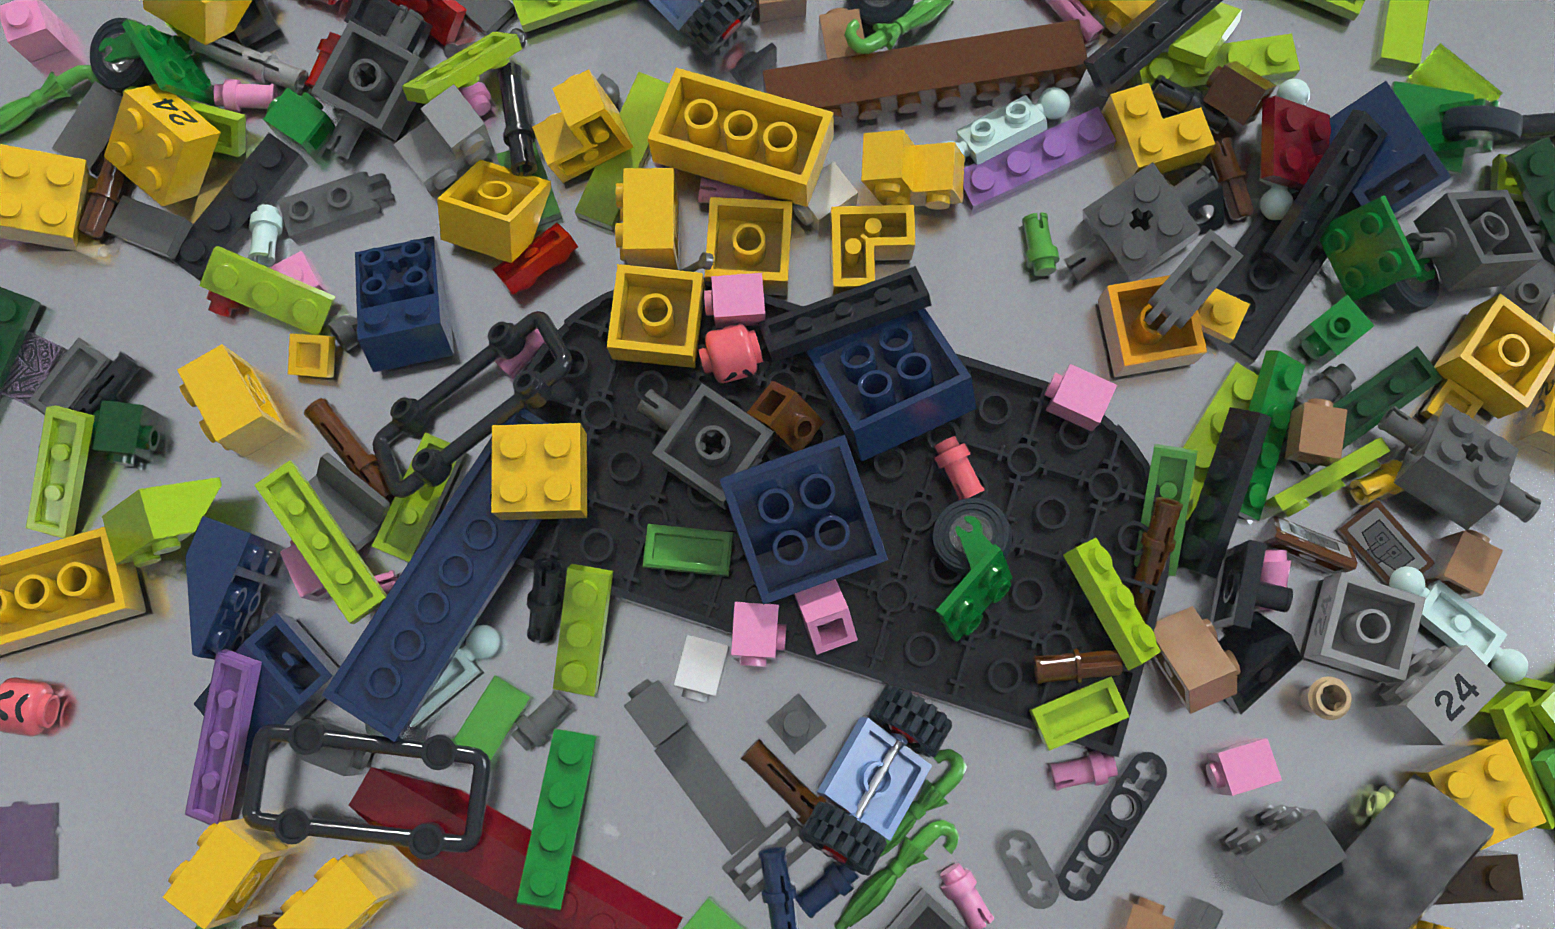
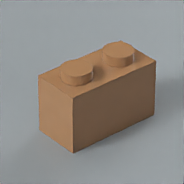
M1191 606L1156 621L1154 634L1161 652L1153 658L1190 714L1237 694V675L1240 674L1239 664L1230 650L1224 651L1219 645L1216 630L1207 618L1202 620L1195 608Z

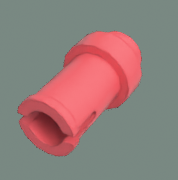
M953 436L934 446L938 453V456L934 459L939 469H945L959 500L970 498L985 490L967 458L970 452L965 443L959 444L956 436Z

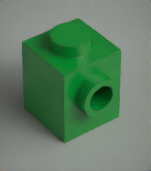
M286 88L281 96L276 97L269 104L267 114L263 118L275 135L312 159L317 156L336 128L328 115L322 111L324 106L317 99L306 92L299 96L289 88Z
M1346 295L1300 331L1297 336L1302 341L1301 344L1304 351L1311 358L1319 360L1324 366L1371 330L1374 325L1352 299Z

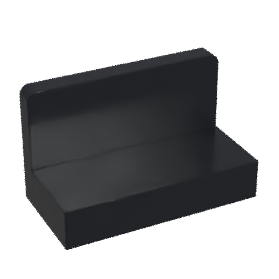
M1258 611L1253 613L1250 629L1228 634L1219 642L1224 651L1230 650L1233 653L1240 667V674L1237 675V694L1226 698L1229 706L1242 715L1302 660L1292 635Z

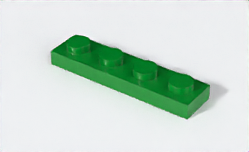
M1266 350L1249 406V411L1265 414L1271 417L1272 420L1239 516L1246 520L1260 521L1290 421L1291 411L1293 410L1305 369L1304 364L1279 350Z
M554 728L517 897V904L561 912L596 743V736Z

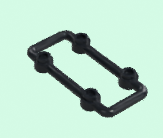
M541 311L532 312L515 325L504 321L494 324L488 332L489 345L419 400L402 397L393 404L390 410L392 421L377 432L372 443L379 467L393 496L405 498L414 494L425 484L429 487H436L442 484L450 475L452 464L492 433V425H503L525 407L537 409L549 400L552 394V386L569 373L573 359L547 313ZM538 328L555 362L541 374L531 370L519 373L513 381L514 395L443 450L439 451L429 448L420 450L412 460L414 472L403 480L389 446L390 443L403 432L408 435L419 432L426 425L430 411L501 357L507 360L517 356L525 346L526 337Z
M313 718L297 721L293 726L267 724L257 731L252 742L242 816L245 823L251 828L275 832L277 838L286 844H297L308 836L409 847L414 856L424 860L436 857L441 851L465 853L474 849L482 836L491 761L482 749L457 745L456 741L446 734H436L426 741L400 738L397 742H393L385 736L326 730L323 723ZM272 741L289 743L290 747L301 755H309L319 751L322 747L420 758L427 767L433 770H444L454 762L472 764L474 767L464 835L447 834L439 824L434 822H423L411 830L315 819L307 809L299 806L288 808L280 814L262 813L260 809L270 744Z

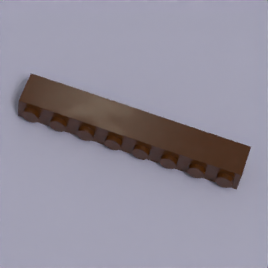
M1076 19L763 70L764 93L833 112L834 125L841 123L843 119L859 117L863 120H869L881 116L884 112L896 110L900 113H912L921 109L922 106L938 104L940 107H949L958 104L961 100L976 97L981 101L991 100L1006 92L1016 91L1018 94H1028L1043 86L1069 87L1082 80L1086 71L1083 61L1087 59V53L1080 21Z

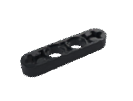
M1137 752L1132 754L1121 768L1118 776L1114 779L1058 867L1055 877L1060 887L1059 891L1067 898L1074 901H1084L1096 892L1166 780L1167 767L1159 755L1153 752ZM1151 761L1153 764L1150 770L1155 773V777L1153 780L1146 778L1142 780L1137 788L1145 791V795L1141 798L1136 791L1123 787L1125 780L1129 784H1135L1140 776V771L1136 769L1137 763L1146 764ZM1121 794L1129 796L1134 804L1132 815L1125 820L1116 818L1111 810L1113 799ZM1096 831L1106 832L1111 840L1110 850L1103 856H1095L1088 847L1089 837ZM1081 852L1086 859L1098 863L1100 866L1096 872L1092 867L1088 866L1082 875V879L1087 882L1085 888L1075 887L1071 892L1068 889L1071 882L1066 876L1069 871L1078 873L1085 862L1076 859Z

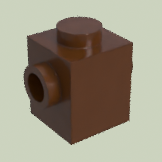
M775 381L768 385L747 411V414L774 431L775 443L792 452L804 449L824 424L822 418L797 392Z

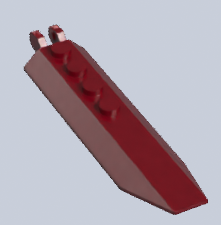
M370 767L348 806L369 825L413 830L423 822H434L439 824L447 834L464 835L470 794L461 789ZM487 804L480 842L469 852L441 851L436 857L424 860L414 856L409 847L394 846L416 867L523 929H677L683 918L574 854L572 855L561 912L517 904L532 830Z

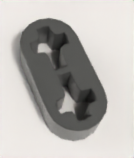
M1021 829L1005 831L997 841L996 851L1019 896L1026 904L1035 909L1051 907L1059 896L1060 887L1036 840L1031 834ZM1013 837L1019 842H1027L1028 847L1023 850V854L1029 864L1024 867L1017 857H1007L1006 851L1011 848L1009 840ZM1030 871H1033L1038 880L1042 882L1048 880L1049 886L1044 889L1046 897L1042 900L1036 895H1028L1027 891L1033 887L1027 875Z

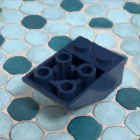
M1384 81L1330 118V144L1353 109L1366 111L1388 133L1351 190L1361 206L1385 195L1397 218L1455 182L1387 81Z
M435 237L414 239L355 252L357 337L372 371L378 372L454 356L452 326Z
M202 517L185 556L192 655L215 660L216 653L227 649L236 652L242 645L244 640L242 629L248 615L251 616L259 605L261 599L259 589L264 577L270 575L276 565L277 553L275 551L278 544L211 518Z
M275 613L245 640L236 651V653L262 662L242 760L248 767L252 742L257 731L267 724L293 726L297 721L302 720L325 699L322 694L339 669L292 616ZM210 684L194 702V706L203 716ZM272 741L270 744V748L277 742Z

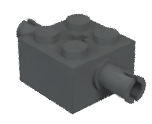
M400 5L399 11L385 36H378L349 20L311 93L326 104L339 110V114L342 115L329 141L325 144V148L348 160L363 129L368 130L369 127L395 141L397 140L417 103L407 100L402 85L431 69L421 58L407 50L419 25L424 20L420 14L412 9L408 11L406 6Z
M1152 162L1082 210L1083 221L1094 235V240L1070 257L1063 259L1068 269L1073 271L1072 274L1076 280L1079 281L1083 276L1108 260L1114 264L1126 282H1132L1198 238L1200 228L1188 213V206L1210 191L1218 188L1215 177L1213 175L1211 177L1208 176L1210 170L1206 166H1202L1198 171L1173 186L1167 183ZM1138 218L1141 221L1147 219V230L1144 231L1141 227L1132 229L1133 219Z
M1508 190L1445 193L1413 221L1419 233H1410L1406 236L1411 250L1417 251L1413 252L1416 260L1432 258L1447 291L1508 286L1543 260L1539 249L1545 241L1544 233H1530L1539 232L1542 228L1538 225H1525Z
M703 383L682 410L658 395L653 389H650L644 395L648 403L641 400L636 412L644 415L667 431L652 452L655 462L726 510L728 504L719 479L762 464L763 460L761 459L774 442V431ZM718 440L721 441L722 452H713L711 455H708L705 444L709 442L714 445Z
M1445 403L1423 424L1406 415L1396 406H1392L1380 420V424L1377 426L1378 429L1387 432L1409 447L1394 483L1465 530H1468L1498 505L1518 517L1523 523L1531 520L1540 509V504H1542L1540 499L1533 497L1510 482L1511 477L1509 475L1519 449L1448 403Z

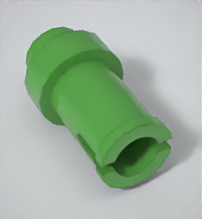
M1041 212L1039 220L1037 213H1032L1022 218L1028 245V251L1025 254L1027 266L1034 270L1035 276H1047L1057 270L1056 263L1060 260L1058 248L1052 244L1047 213Z

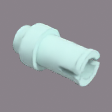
M272 205L258 206L257 211L251 214L249 223L252 239L248 259L266 267L275 264L277 237L282 234L284 222L283 218L279 215V210Z

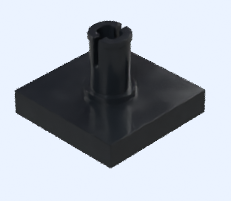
M1247 540L1227 549L1211 621L1216 633L1228 635L1250 629L1255 606L1284 613L1289 611L1293 600V589L1260 581L1266 543Z

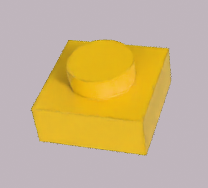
M1216 288L1198 311L1203 332L1229 344L1234 340L1250 304Z
M290 333L288 375L334 377L336 336Z
M1448 378L1440 384L1420 414L1429 419L1445 403H1448L1473 419L1484 402Z

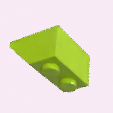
M220 477L138 489L102 515L116 565L133 562L135 567L151 565L161 560V554L179 549L181 547L180 541L196 531L202 517L206 514L221 488Z

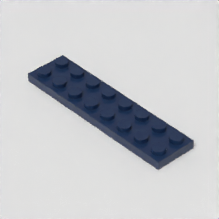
M522 409L503 425L549 423L528 410ZM492 437L322 694L323 697L393 742H397L402 738L542 521V519L500 520L491 513Z

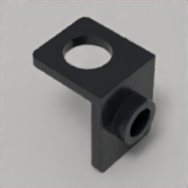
M770 43L757 53L751 51L740 58L736 67L729 71L730 83L749 88L746 83L763 73V70H767L775 65L777 62V47L774 43Z
M1201 163L1188 165L1163 174V177L1169 185L1175 186L1198 171L1203 165ZM1218 181L1217 189L1210 191L1188 206V213L1193 220L1196 211L1202 206L1212 205L1214 208L1209 220L1200 224L1196 223L1200 228L1199 235L1208 232L1210 229L1215 230L1224 226L1223 187Z

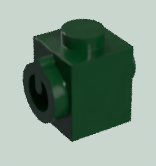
M102 400L100 410L93 414L95 418L90 441L92 449L107 455V462L112 464L134 466L135 460L151 461L152 451L157 448L160 439V432L157 427L159 413L140 404Z

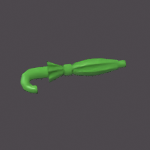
M922 0L915 3L903 17L898 18L892 24H875L872 29L876 32L865 39H861L856 34L860 24L856 19H853L847 24L844 34L848 46L858 54H870L884 47L891 50L899 36L909 30L929 24L953 0Z
M77 65L59 76H56L51 71L40 89L33 91L29 96L16 99L0 107V135L22 125L35 112L37 107L40 108L47 104L48 100L71 97L68 93L69 89L83 80L88 79L92 84L96 81L104 87L105 85L97 79L91 65Z
M952 749L939 750L936 757H933L938 764L948 761L951 765L950 769L933 785L927 779L917 802L911 803L891 841L886 840L887 845L881 856L897 846L913 828L916 820L919 821L927 814L926 811L949 804L944 797L961 782L967 767L961 754Z
M938 820L929 823L912 841L905 836L897 859L894 858L889 863L888 868L880 871L863 884L840 916L841 919L834 925L835 928L847 929L849 926L852 927L883 903L894 887L897 878H900L907 871L906 868L928 859L924 852L940 836L947 837L943 847L952 855L957 848L959 833L954 824L945 820Z

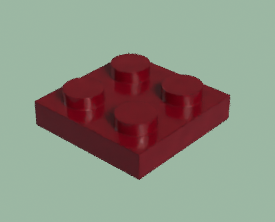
M1276 95L1263 99L1260 179L1301 191L1330 146V115Z

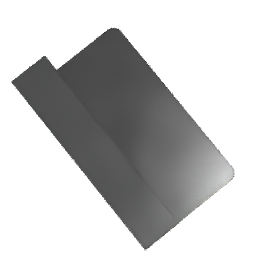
M325 453L320 457L317 474L308 482L352 546L358 551L378 534L387 515L390 503L331 454Z

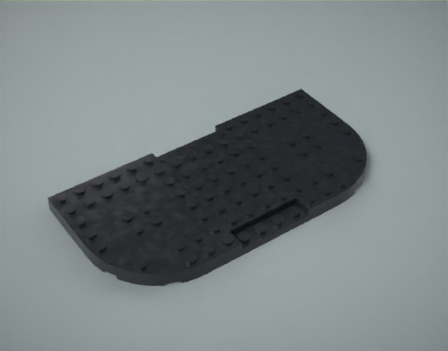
M704 278L705 291L712 290V282L705 281ZM613 289L584 304L564 320V324L558 329V332L572 355V367L564 378L552 386V394L543 406L537 409L524 408L549 424L581 423L586 431L588 449L587 518L542 519L513 565L533 571V565L536 560L549 558L547 571H551V563L554 559L561 564L559 580L566 582L567 568L571 564L613 571L611 597L733 634L735 602L763 603L757 592L729 507L724 510L655 462L652 452L667 431L644 415L636 412L640 401L644 400L648 403L644 395L650 389H653L658 395L682 410L703 383L747 413L768 385L775 381L797 392L824 421V424L805 448L831 440L837 434L845 436L846 434L805 351L773 363L759 325L745 327L748 331H755L763 362L757 364V371L754 375L728 383H719L715 379L713 372L704 373L699 351H697L695 368L612 359L607 349L614 295ZM764 294L765 320L803 307ZM705 300L703 301L698 349L706 348L705 336L708 332L719 329L715 326L714 315L706 316ZM543 343L538 349L527 370L536 371L541 374L555 362L546 344ZM956 354L972 377L977 409L862 462L848 440L854 463L888 558L887 561L836 579L849 608L858 640L816 655L803 623L795 595L792 594L767 604L779 605L778 624H786V652L858 674L892 687L898 686L902 690L906 689L914 694L1039 734L1030 714V709L1110 676L1082 678V683L1076 684L1075 680L1037 684L1033 657L1072 653V649H1078L1079 653L1116 650L1063 554L1097 538L1100 545L1110 554L1112 566L1123 585L1130 591L1133 586H1139L1138 593L1144 594L1145 588L1150 589V593L1155 591L1144 620L1145 624L1149 625L1154 632L1166 588L1170 552L1157 586L1147 584L1144 579L1142 582L1134 580L1137 566L1134 565L1135 557L1142 554L1143 546L1140 550L1136 551L1139 531L1141 530L1142 533H1147L1148 527L1141 523L1150 465L1136 443L1119 424L1116 426L1104 415L1101 423L1093 431H1089L1046 411L1051 398L1045 396V392L1050 382ZM953 436H956L959 444H966L970 452L967 458L985 489L970 498L987 500L996 505L1007 517L1012 531V545L1006 558L1012 575L1010 589L999 602L994 603L992 601L982 613L983 618L979 626L971 634H963L957 642L949 636L936 610L966 576L957 574L947 568L938 557L933 543L934 526L939 515L949 505L959 501V497L945 469H939L934 459L938 456L934 446ZM719 440L714 445L709 442L705 444L708 455H711L713 452H722L721 441ZM773 442L761 460H763L762 463L794 452ZM1157 484L1153 501L1154 505L1155 499L1162 497L1160 495V487ZM648 524L732 532L733 543L729 577L644 568L643 559ZM968 524L961 527L966 532L973 530ZM982 525L983 534L989 539V531ZM956 536L957 546L964 550L961 540ZM1123 662L1122 673L1112 676L1129 716L1131 715L1145 663L1128 671ZM1129 718L1069 743L1091 751L1119 757Z

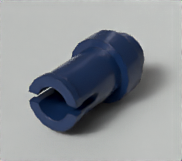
M833 860L823 868L824 874L801 893H798L795 899L807 916L813 918L817 912L840 894L845 897L854 889L852 883L859 878L858 873L850 870L845 865L837 864Z

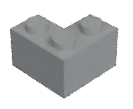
M454 84L421 108L426 119L425 122L393 144L401 158L428 192L435 188L441 190L450 185L457 178L456 172L467 164L473 166L480 159H485L489 154L488 149L493 146L485 123Z

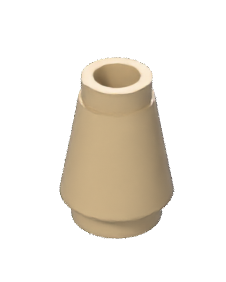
M1330 676L1319 678L1310 687L1305 689L1301 695L1302 706L1307 711L1325 720L1342 718L1349 711L1352 702L1351 693L1347 685L1340 679Z

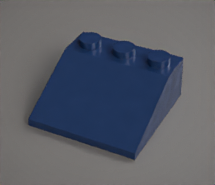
M925 308L805 351L844 433L861 462L977 409L971 375Z
M845 435L719 479L763 605L888 560Z

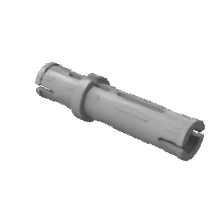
M190 37L189 47L192 52L200 53L228 66L252 74L258 82L263 84L274 83L281 87L289 88L298 95L306 88L304 83L309 77L308 72L305 69H299L280 61L277 55L268 51L260 53L223 37L206 46Z

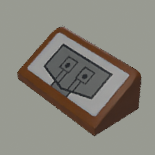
M1378 500L1363 506L1337 529L1339 534L1386 586H1389L1392 573L1400 567H1413L1423 574L1435 564L1432 558Z
M1273 516L1270 519L1262 542L1266 543L1268 547L1286 549L1288 555L1333 573H1346L1356 569L1358 562L1353 549L1348 544L1278 516Z

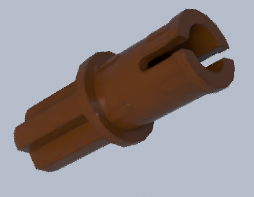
M1232 138L1222 139L1221 144H1219V141H1216L1209 154L1218 179L1217 181L1223 187L1224 200L1230 218L1232 220H1240L1252 215L1254 208L1244 181L1247 173L1240 169Z
M104 158L103 166L94 188H89L87 191L90 198L78 226L80 232L94 238H101L104 235V230L113 209L117 207L120 201L118 197L127 177L119 169H116L115 174L112 175L115 166L106 158Z
M1072 649V653L1033 657L1037 684L1063 680H1075L1076 684L1082 683V678L1120 675L1123 671V661L1117 650L1079 653L1078 649Z

